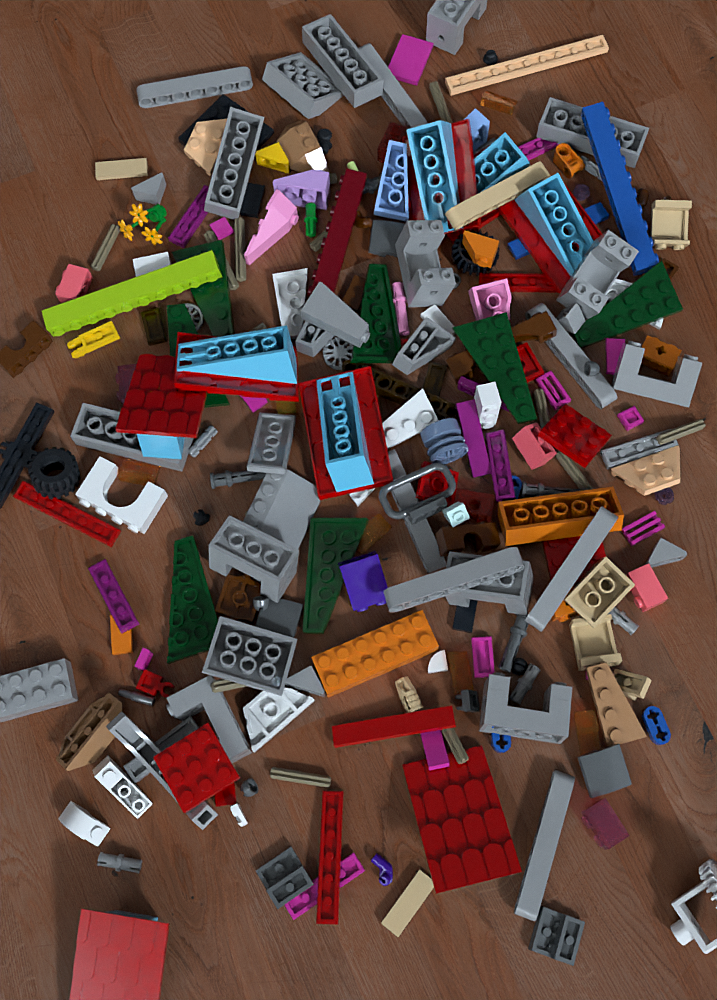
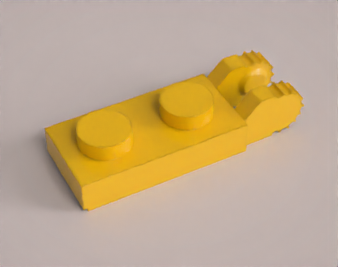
M110 321L69 341L67 347L68 349L77 348L71 353L72 357L76 359L120 339V336L113 322Z

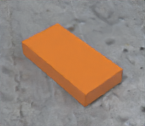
M110 615L112 655L133 653L132 629L121 633L113 616Z

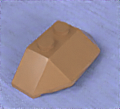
M299 120L285 126L277 139V143L279 142L287 156L290 169L298 173L309 170L329 172L322 148L307 121Z
M108 693L105 697L92 703L65 736L56 761L67 771L96 762L115 738L106 725L122 712V702L111 693Z

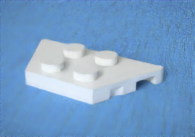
M284 687L282 696L262 691L243 707L252 751L255 753L315 700L310 696Z

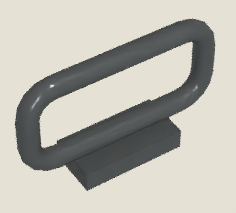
M433 463L383 486L379 492V501L389 517L392 519H402L409 516L408 519L411 525L447 508L446 498L455 492L456 482L446 465ZM439 470L443 473L448 482V488L445 491L399 512L391 508L386 497L388 492L433 471Z

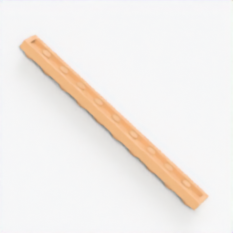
M600 35L445 78V84L450 96L607 53L609 47L604 36Z

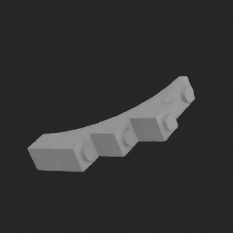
M120 712L106 725L107 729L135 755L176 800L153 758L162 750L143 729H140L127 715ZM207 800L186 813L202 830L218 816Z

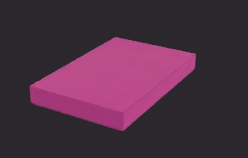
M402 34L388 66L398 81L417 86L433 49V43Z

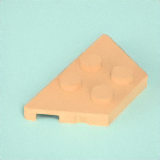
M227 119L197 122L184 148L185 154L190 159H193L199 167L201 166L209 176L212 175Z
M677 445L611 468V474L614 477L617 475L624 479L625 484L635 488L644 496L679 484L680 447Z

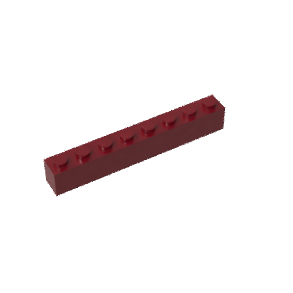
M346 168L345 175L341 174L339 185L342 186L340 190L336 191L335 200L337 203L331 209L330 216L333 217L326 226L327 238L323 237L321 244L323 252L318 254L316 264H319L317 270L314 269L312 280H314L313 286H309L307 296L312 294L319 282H322L335 294L366 184L367 173Z

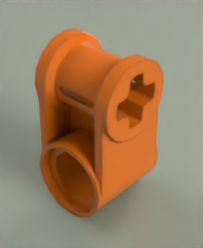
M561 143L556 147L553 162L563 172L565 177L570 179L577 171H582L585 168L583 160L568 144Z

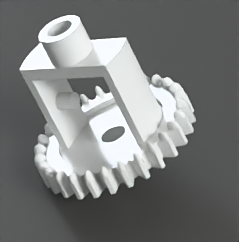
M709 859L699 867L700 879L704 881L671 903L681 918L670 926L674 936L682 945H686L695 939L705 954L717 948V939L712 942L708 939L685 902L706 889L707 893L712 892L714 894L711 897L712 901L717 900V862L713 859Z

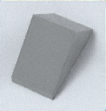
M161 172L131 189L137 201L160 205L167 184Z
M577 303L563 309L556 317L563 328L573 334L586 321Z
M660 538L645 565L649 563L651 568L680 561L687 556V552Z
M312 666L290 676L285 683L288 687L325 697L326 694Z

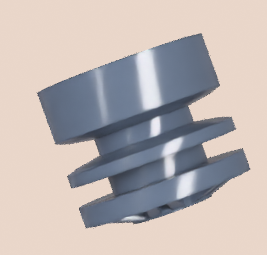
M447 418L439 420L421 431L420 437L424 447L429 448L427 454L432 464L442 463L445 465L463 457L469 451L464 437L459 436L461 429L456 419Z

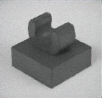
M463 690L461 695L455 696V699H462L463 704L456 707L457 710L471 713L480 712L477 691Z

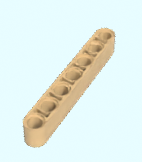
M539 161L449 209L445 216L454 230H457L517 198L527 189L546 180L551 175L543 163Z

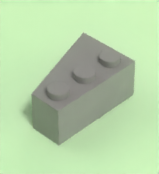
M426 317L399 351L392 365L408 375L449 350L456 337Z
M305 321L295 341L296 349L298 352L314 357L335 335Z

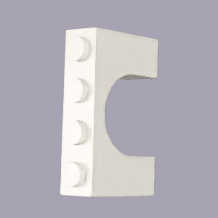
M99 457L75 494L80 500L79 503L87 508L92 506L102 516L106 514L111 516V520L119 525L122 523L128 525L127 528L134 533L139 531L145 534L168 497L166 491L148 481L137 500L131 505L116 507L109 504L107 493L120 470L116 464Z

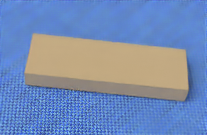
M147 158L95 162L96 179L108 180L148 176Z
M419 869L381 924L399 937L434 888L432 879Z

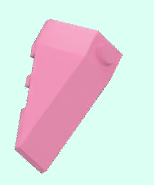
M276 189L265 208L268 210L265 219H260L258 234L253 235L244 254L247 265L253 263L298 222L297 207L280 190Z
M507 279L475 286L468 290L476 320L506 312L510 320L511 292Z

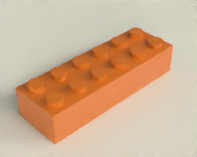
M614 487L498 502V520L505 546L582 536L601 506L619 517L609 532L622 531L624 513Z
M420 610L311 658L326 695L329 698L438 651L439 645L423 610Z

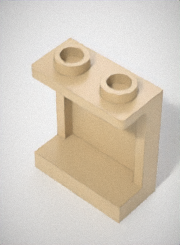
M655 200L651 204L650 236L652 237L655 249L664 250L666 247H673V250H684L685 247L690 245V240H688L689 210L692 208V201Z
M611 614L606 615L595 628L591 627L581 616H576L571 620L569 627L579 671L586 670L585 666L604 661L607 662L609 667L619 666L622 662L621 653H617L611 627Z

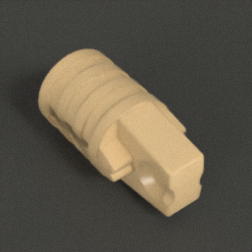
M408 676L395 682L396 688L406 713L424 709L417 691Z

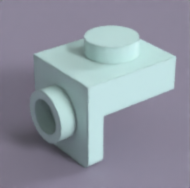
M458 501L442 510L452 527L470 519L463 502L460 503Z

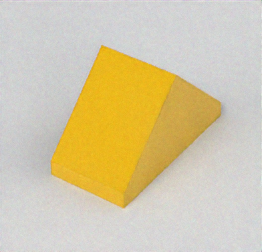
M279 142L256 151L257 165L290 173L289 160Z

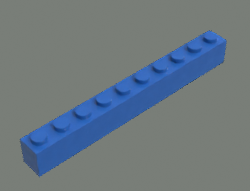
M603 101L583 107L581 118L621 239L639 251L630 264L633 275L637 276L647 273L659 263L657 253L653 251V240L651 236H648V225L641 215L642 207L640 203L637 204L636 189L631 186V174L629 171H626V160L624 155L620 153L621 146L619 139H616L614 135V124L610 123L609 109L605 107Z

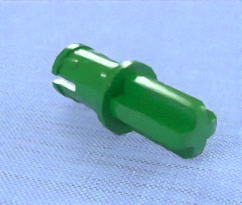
M307 203L305 205L306 217L304 218V223H306V236L312 238L316 236L318 218L316 217V204Z

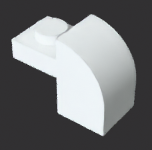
M70 801L58 818L74 834L83 840L86 839L97 847L110 830L109 826L93 817L87 810Z

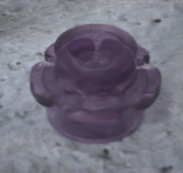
M583 184L576 185L573 190L574 197L578 201L586 200L590 196L589 187Z
M669 487L659 490L655 493V499L661 505L670 504L674 500L673 490Z

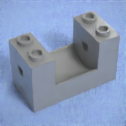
M436 0L427 14L426 41L432 42L434 46L455 55L463 44L465 25L471 17L477 20L480 19L487 8V0Z
M441 220L407 221L395 243L408 308L431 307L434 304L442 306L456 285L453 269L441 268L437 249L445 237Z
M610 230L606 231L594 240L556 301L566 308L577 303L585 320L597 315L609 299L606 293L621 271L630 266L639 251Z
M629 340L628 344L623 343L611 383L613 389L680 406H690L702 362L698 361V357L686 354L683 357L678 356L671 382L638 374L645 348L641 347V343Z
M230 515L209 544L210 569L227 576L233 567L261 581L260 594L269 597L270 600L276 603L279 602L297 573L298 549Z
M449 551L446 568L483 556ZM523 561L524 569L520 572L445 597L449 605L469 607L470 599L505 604L508 613L528 615L534 580L530 561Z
M499 672L489 674L484 683L479 732L497 733L499 735H509L511 737L561 744L568 738L572 687L566 686L567 684L563 682H554L544 692L543 711L507 706L510 677H505V674Z
M209 675L167 697L169 704L166 707L170 715L174 716L175 719L178 718L184 721L189 716H194L203 710L206 711L220 739L219 741L232 763L252 753L223 692H212L210 684L216 680L213 676Z

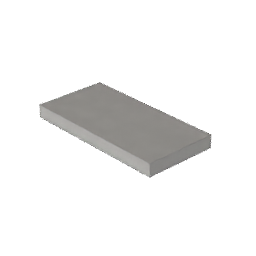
M259 412L247 463V471L286 474L296 416Z

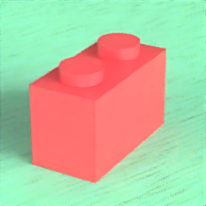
M68 264L67 269L63 271L61 283L56 287L55 291L60 303L86 295L93 279L89 269Z
M537 422L523 427L512 438L531 470L545 465L557 454L552 445L537 436L541 430Z
M649 563L626 574L635 584L630 591L634 595L635 605L641 608L642 612L654 608L668 599Z

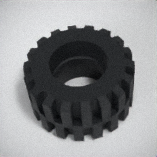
M52 447V449L45 448L43 452L39 451L37 456L31 458L32 462H29L28 472L33 487L38 494L41 493V496H48L49 499L54 497L60 499L63 495L65 497L68 496L69 492L73 493L75 487H78L79 480L81 479L75 456L69 450L65 451L61 447L60 449H57V447ZM53 470H63L59 475L46 476Z

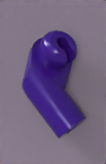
M376 853L371 862L379 868L380 884L387 886L393 880V868L387 860Z

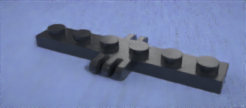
M36 402L14 442L10 441L9 444L5 442L0 444V446L6 448L5 450L0 449L1 458L4 459L0 466V509L4 505L23 468L29 469L28 465L29 462H32L31 458L37 456V451H34L54 414V410Z

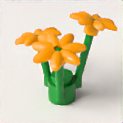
M141 203L138 207L132 204L133 210L129 214L135 216L133 224L125 225L123 220L121 222L118 221L119 230L124 232V237L132 241V236H134L131 232L132 228L137 225L142 227L143 222L147 223L148 219H150L152 222L159 223L152 230L145 227V231L141 233L146 236L145 240H151L153 245H156V243L162 244L163 242L160 240L162 235L158 234V230L166 222L164 218L167 215L165 208L162 205L156 204L154 207L142 210Z

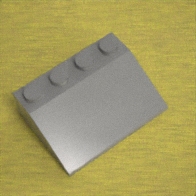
M301 52L269 61L266 64L262 80L308 119L321 115L344 96L329 75Z
M286 469V474L266 473L243 522L299 549L309 528L311 518L314 517L321 502L318 497L317 487Z
M220 616L202 673L282 696L298 639Z

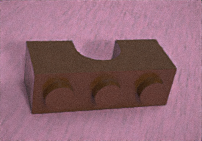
M34 321L29 323L20 332L26 341L22 349L12 350L6 345L0 350V367L12 378L21 374L24 368L29 363L35 361L37 356L43 350L49 348L53 342L49 334Z
M481 521L471 525L470 523H463L452 527L450 524L444 525L435 535L440 557L448 556L449 551L461 553L465 548L464 539L474 544L476 553L494 551L501 544L496 523H488V521Z

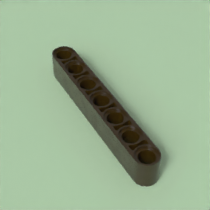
M351 359L342 364V372H347L348 369L355 370L368 366L362 363H350ZM371 368L376 393L383 398L403 406L421 390ZM382 383H385V384H387L388 386H387V387H381V386H379V385L382 384ZM403 391L405 393L403 395H399L396 392ZM424 391L431 406L435 405L438 407V409L434 410L438 420L454 418L457 422L459 421L454 403ZM454 413L456 416L449 417L447 414Z

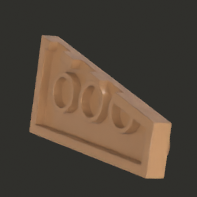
M604 661L585 666L606 747L647 737L607 662Z

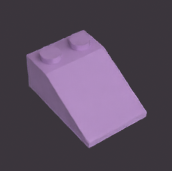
M309 170L273 180L274 192L276 189L280 190L295 206L305 207L307 203L316 204V209L327 210L331 193L329 172Z

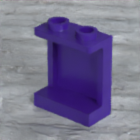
M375 551L338 563L353 611L362 612L367 610L368 606L374 604L380 606L386 603L383 591L388 586L378 554Z

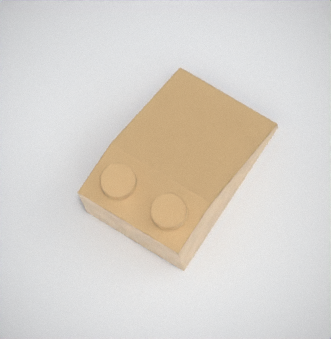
M603 557L591 567L564 600L591 627L595 628L635 584L607 557Z

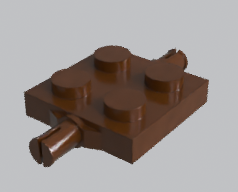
M245 573L244 576L237 577L228 574L215 612L226 615L229 619L235 621L244 620L254 623L257 610L253 607V598L262 596L260 594L261 583L255 582L251 579V576Z

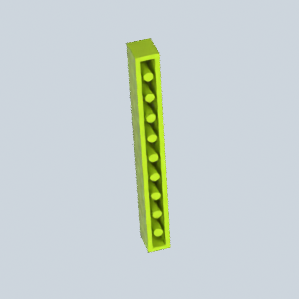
M211 250L42 310V315L47 331L53 337L61 336L68 331L78 330L82 326L95 324L99 320L112 318L116 314L129 312L133 308L146 306L150 302L163 300L167 296L180 294L184 290L197 288L207 282H214L221 278L222 274L217 259Z

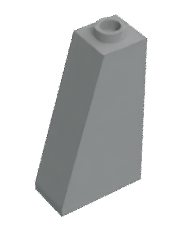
M319 282L301 309L302 319L360 348L363 342L366 343L370 337L369 325L326 285Z

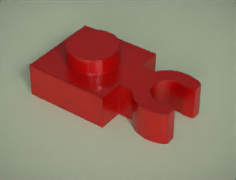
M144 669L136 689L156 696L159 691L164 698H167L170 695L165 693V689L167 687L175 688V686L170 682L162 683L164 679L162 676Z

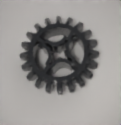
M474 229L471 231L472 233L488 237V232L482 234L481 229L478 232H475ZM460 234L458 239H455L451 257L453 258V263L457 264L458 270L463 268V274L468 271L470 276L472 273H476L478 277L480 272L485 274L487 270L491 271L492 267L496 266L499 259V247L492 267H481L473 263L467 250L464 248L462 243L463 235Z

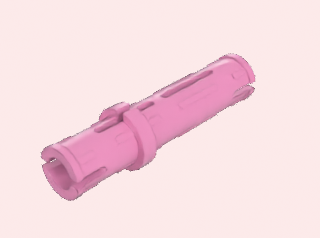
M395 282L392 284L393 303L396 310L399 336H407L410 334L404 285L401 282Z

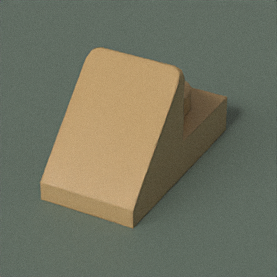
M615 669L613 672L626 697L632 700H636L637 697L644 699L652 681L651 679L619 669Z

